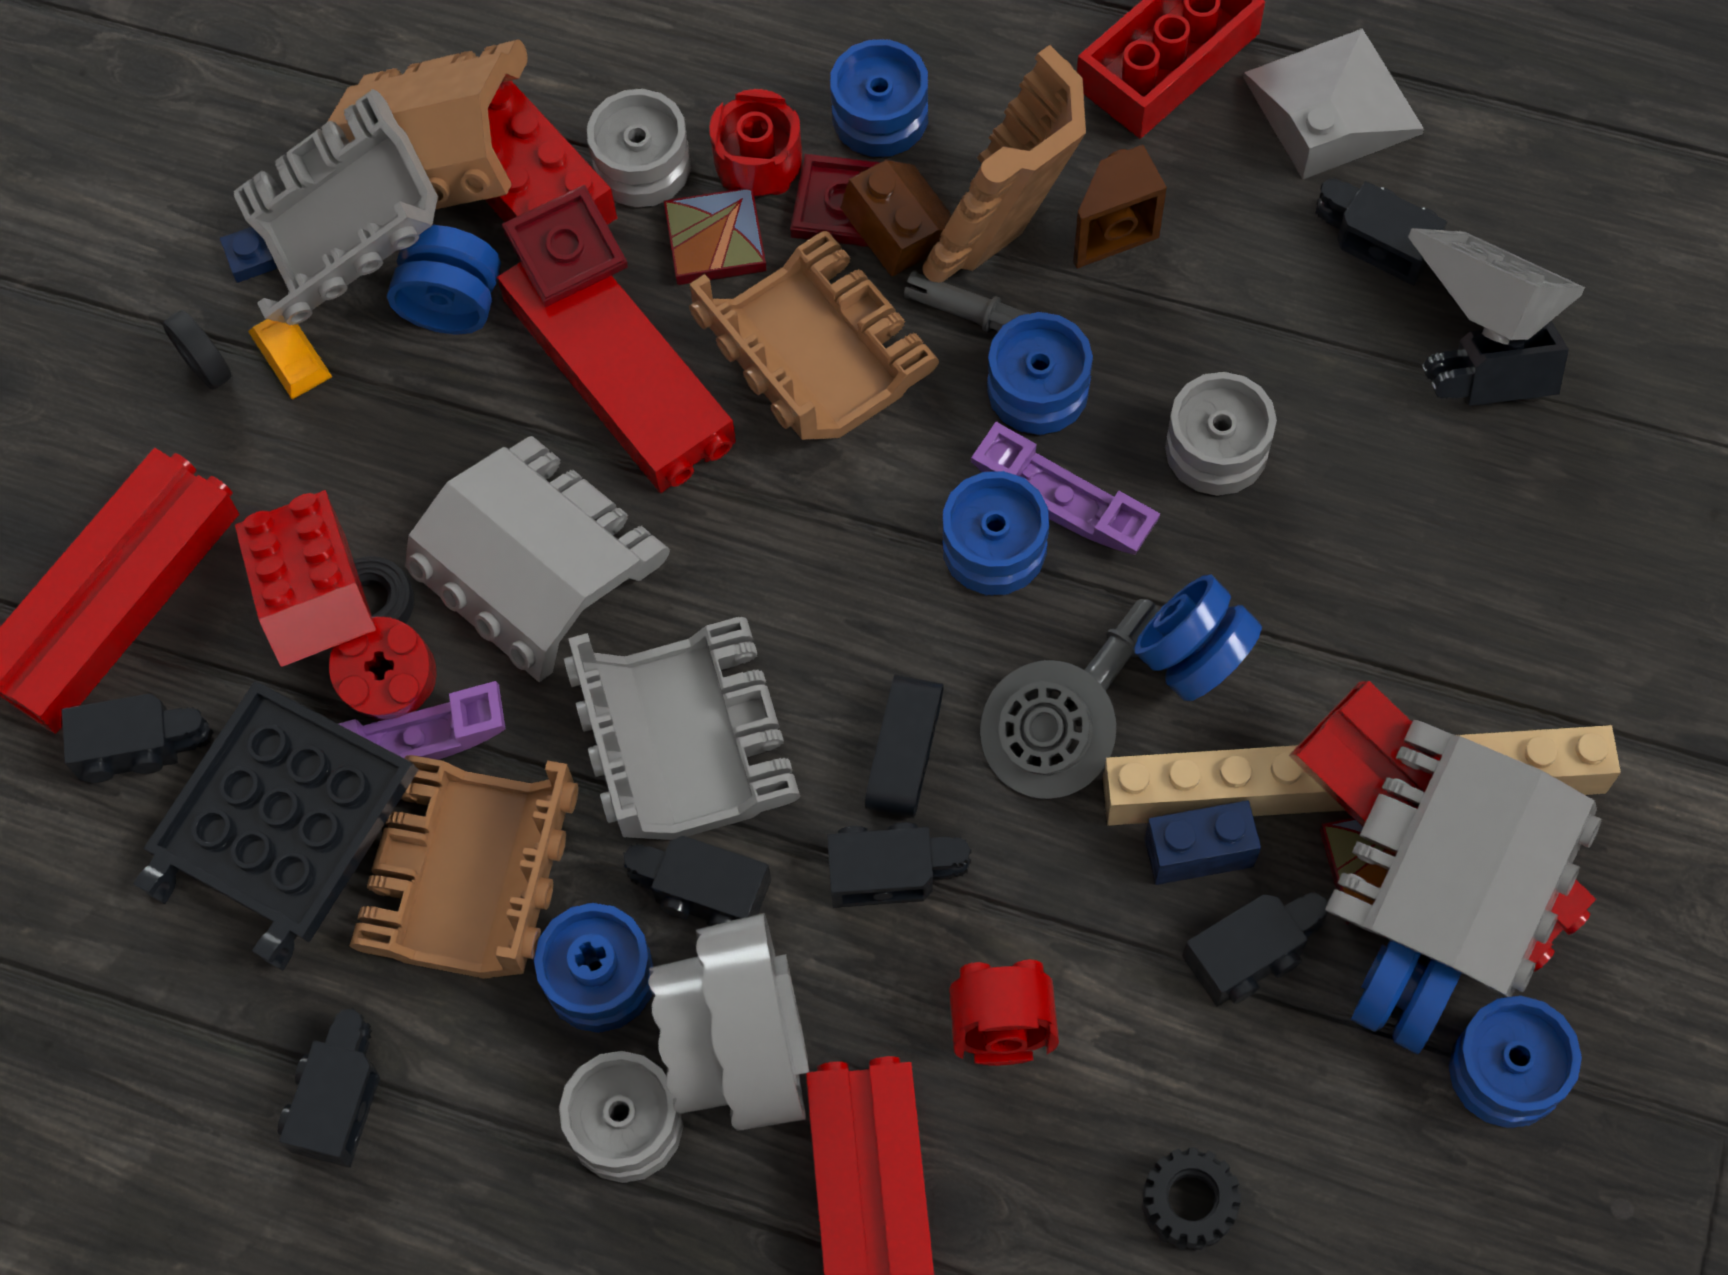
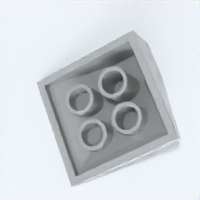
M1363 28L1244 72L1243 78L1302 179L1423 134V126Z
M1412 228L1408 236L1468 319L1484 327L1482 331L1484 336L1502 344L1508 345L1510 340L1530 339L1576 301L1585 289V287L1467 232Z

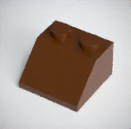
M1144 145L1129 150H1117L1100 161L1077 213L1073 262L1077 269L1160 237L1167 187Z
M885 160L850 178L840 206L841 210L891 277L926 259L934 245L940 241L941 233L952 216L914 165Z

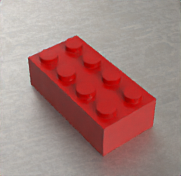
M1142 0L1078 55L1077 73L1083 79V94L1141 139L1259 35L1265 0Z
M511 80L501 82L488 107L492 148L512 185L507 195L484 200L504 222H507L585 185L606 224L608 225L616 220L617 213L610 186Z
M326 490L316 494H302L294 498L290 504L269 512H255L249 515L243 522L235 524L258 620L281 667L376 630L345 533Z

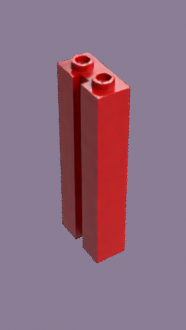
M521 262L497 277L504 302L659 493H662L671 486L676 487L685 483L694 472V464L702 459L705 462L718 460L725 456L732 445L736 443L731 417L613 276L605 278L547 307L542 303Z
M154 447L1 625L0 697L56 734L63 726L62 709L82 704L239 516V512L230 498L233 495L231 489L214 476H210L207 480L200 475L194 476L197 472L196 468L184 457L177 453L169 457Z
M1370 681L1359 682L1289 754L1362 827H1364L1379 794L1386 795L1418 809L1417 805L1382 789L1387 777L1400 779L1423 792L1426 791L1433 775L1419 769L1410 768L1396 758L1401 746L1440 761V758L1416 749L1404 742L1412 721ZM1387 850L1393 857L1396 856V853ZM1575 880L1567 896L1561 893L1557 896L1551 910L1552 913L1558 915L1553 931L1545 944L1539 941L1536 942L1529 958L1530 961L1536 963L1534 972L1541 969L1552 958L1555 950L1552 948L1553 944L1551 942L1562 930L1571 935L1581 928L1590 917L1591 913L1587 909L1597 899L1577 880Z
M885 1056L870 1060V1069L849 1071L848 1063L828 1062L818 1065L817 1071L806 1073L824 1275H934L912 1063H900L899 1057Z

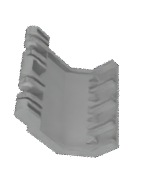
M374 89L358 99L356 105L352 104L344 110L345 119L348 121V125L355 137L353 141L349 142L345 136L346 134H344L336 122L328 121L321 129H317L290 149L287 155H282L275 161L276 169L279 171L286 190L281 192L272 176L265 171H260L253 179H249L234 190V197L245 220L265 240L289 290L288 295L280 301L263 298L257 302L265 319L288 325L299 324L307 320L312 315L314 308L326 300L335 299L347 291L348 284L361 275H367L378 270L383 265L382 260L395 251L415 244L419 239V234L433 224L438 196L407 134L397 124L386 100Z
M530 436L510 449L502 447L444 485L409 534L404 567L408 569L415 580L423 582L435 592L450 610L457 611L471 623L481 637L492 641L507 654L517 668L525 670L540 682L553 673L559 642L581 612L627 579L640 581L658 569L667 559L670 549L655 536H649L650 533L642 526L634 528L633 531H629L619 539L614 537L613 535L617 534L624 527L628 519L627 513L617 508L615 503L587 480L582 479L574 470L562 474L549 483L546 479L553 476L559 468L560 459L553 452L550 453L549 449L536 438Z
M736 617L710 624L689 639L628 656L594 653L588 633L568 638L573 656L564 658L571 687L581 685L585 699L576 703L583 731L593 730L597 744L588 748L595 777L605 775L609 788L608 792L600 793L607 822L618 821L623 837L674 840L681 836L688 837L754 818L763 811L793 803L800 798L795 776L790 774L793 770L789 759L779 758L749 766L747 757L776 749L783 744L784 740L781 731L777 730L779 723L768 687L765 685L766 680L762 670L741 672L724 678L722 676L721 670L738 666L741 663L745 664L757 657L758 653L755 644L752 643L753 637L746 618Z
M1413 720L1404 742L1416 749L1440 758V761L1402 746L1396 758L1410 768L1419 769L1433 775L1426 791L1423 792L1400 779L1386 778L1382 789L1417 805L1418 809L1386 795H1378L1359 836L1396 853V856L1393 857L1358 841L1352 853L1366 863L1376 864L1389 870L1381 888L1367 883L1365 879L1357 875L1342 873L1338 881L1339 885L1373 900L1374 903L1373 905L1334 889L1325 911L1449 966L1486 985L1490 991L1505 998L1512 997L1515 989L1524 992L1536 965V963L1529 960L1537 941L1545 944L1549 939L1558 917L1557 914L1551 912L1559 893L1567 896L1571 891L1580 869L1579 866L1573 864V861L1581 845L1588 848L1591 846L1602 819L1595 816L1597 807L1593 799L1546 772L1461 736L1453 735L1424 722Z

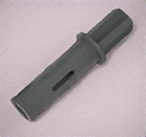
M916 270L910 274L907 283L924 288L927 291L914 286L905 287L904 298L915 300L977 323L986 332H989L991 329L999 331L1003 325L1016 317L1030 314L1001 303V298L997 296L989 299L945 282H932L924 274Z
M1148 599L1137 600L1118 627L1107 631V641L1085 668V671L1091 674L1105 691L1131 657H1138L1134 650L1136 641L1148 622L1160 610ZM1074 701L1066 705L1071 712L1078 709ZM1082 720L1076 721V726H1081Z

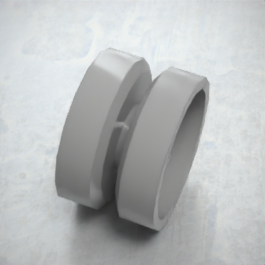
M646 89L624 90L606 98L593 111L587 124V142L590 156L592 157L593 169L610 186L614 201L632 207L655 206L673 198L685 186L691 171L690 151L685 119L676 103L662 93Z
M1228 372L1203 374L1187 383L1174 399L1165 444L1168 465L1178 479L1197 492L1216 496L1237 493L1254 484L1266 467L1277 422L1272 400L1263 388L1245 376Z
M625 1051L600 1054L581 1065L565 1085L559 1106L562 1131L581 1163L600 1178L621 1183L646 1179L665 1167L678 1149L684 1126L682 1113L678 1114L674 1110V1097L667 1088L666 1074L662 1068L643 1055ZM628 1111L629 1116L624 1121L619 1122L618 1114Z

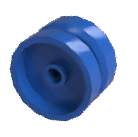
M883 39L867 40L853 45L837 58L830 75L833 127L844 144L853 151L870 157H890L907 151L922 138L928 125V71L917 53L907 45Z
M432 225L419 234V239L415 244L399 250L396 260L398 267L395 268L386 297L390 307L400 317L416 326L434 332L455 335L473 333L484 327L492 303L490 293H492L497 283L501 267L498 253L487 242L471 233L453 227Z
M1043 312L1020 315L1001 327L991 342L988 357L987 392L991 408L1002 422L1020 432L1041 435L1060 431L1077 420L1087 404L1093 361L1089 340L1080 328L1060 315Z
M1005 471L982 472L963 480L950 493L943 509V559L951 575L967 589L984 595H1007L1026 587L1040 573L1047 556V539L1049 534L1048 506L1040 491L1025 478Z
M1212 574L1201 576L1176 593L1148 622L1134 646L1136 655L1153 671L1167 669L1165 675L1167 685L1184 701H1193L1205 695L1229 676L1250 653L1259 639L1262 630L1260 622L1243 605L1229 607L1231 599L1229 591Z
M597 903L571 907L552 919L539 937L534 956L537 981L559 1018L576 1029L600 1033L621 1028L639 1016L651 999L652 993L648 983L650 977L649 968L654 967L646 938L634 919L616 907ZM597 965H601V966H602V967H600L599 969H597L596 971H591V969H592L594 966H597Z
M1390 940L1387 946L1382 944L1361 986L1364 992L1350 1020L1376 1032L1384 1027L1395 1006L1402 1009L1392 1032L1393 1042L1418 1055L1436 1026L1461 976V972L1431 958L1423 965L1418 962L1421 956L1420 953Z
M1524 996L1498 998L1479 1009L1452 1047L1449 1071L1453 1089L1466 1109L1484 1122L1505 1128L1532 1125L1549 1115L1566 1098L1578 1080L1582 1056L1577 1035L1561 1013L1543 1001Z

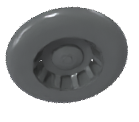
M1055 660L1029 663L1017 668L1004 677L990 694L981 718V744L986 760L993 772L1013 790L1041 799L1068 796L1090 784L1104 769L1106 758H1110L1116 739L1114 708L1102 685L1082 668ZM1052 691L1061 692L1058 699L1049 698ZM1039 694L1038 698L1030 701L1031 696ZM1071 701H1074L1078 707L1073 712L1066 706ZM1020 705H1022V708L1020 709L1018 714L1014 716ZM1078 720H1082L1081 733L1076 732L1075 722ZM1014 724L1015 733L1013 736H1011V728ZM1073 740L1079 741L1078 746L1071 753L1068 750ZM1018 745L1024 750L1021 756L1016 751ZM1061 755L1064 760L1054 765L1052 758ZM1033 756L1041 758L1040 767L1032 765Z

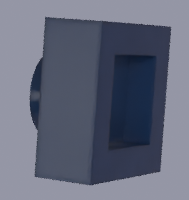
M253 227L220 238L237 283L278 269L265 240Z

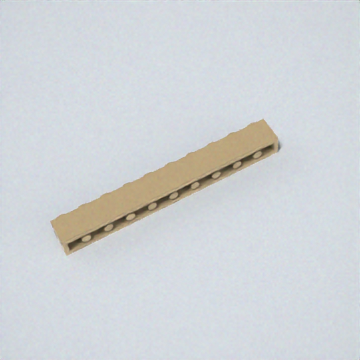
M1612 725L1457 735L1540 769L1584 795L1606 794L1621 773ZM1297 746L1106 758L1103 788L1107 826L1148 823V819L1247 800H1249L1253 816L1342 811L1345 809L1289 756Z

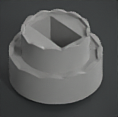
M765 913L697 929L696 951L698 957L649 968L650 977L648 983L651 993L655 996L652 1003V1014L655 1023L661 1030L659 1053L662 1061L668 1067L666 1081L667 1088L674 1097V1110L681 1114L729 1105L731 1108V1124L737 1131L805 1120V1108L799 1074L809 1072L807 1050L786 954L775 955Z

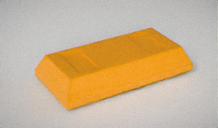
M266 319L248 331L292 400L332 378V375L298 324L288 325Z

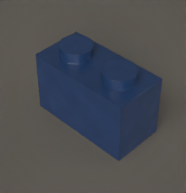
M1249 800L1149 818L1144 837L1155 885L1253 868L1261 849Z

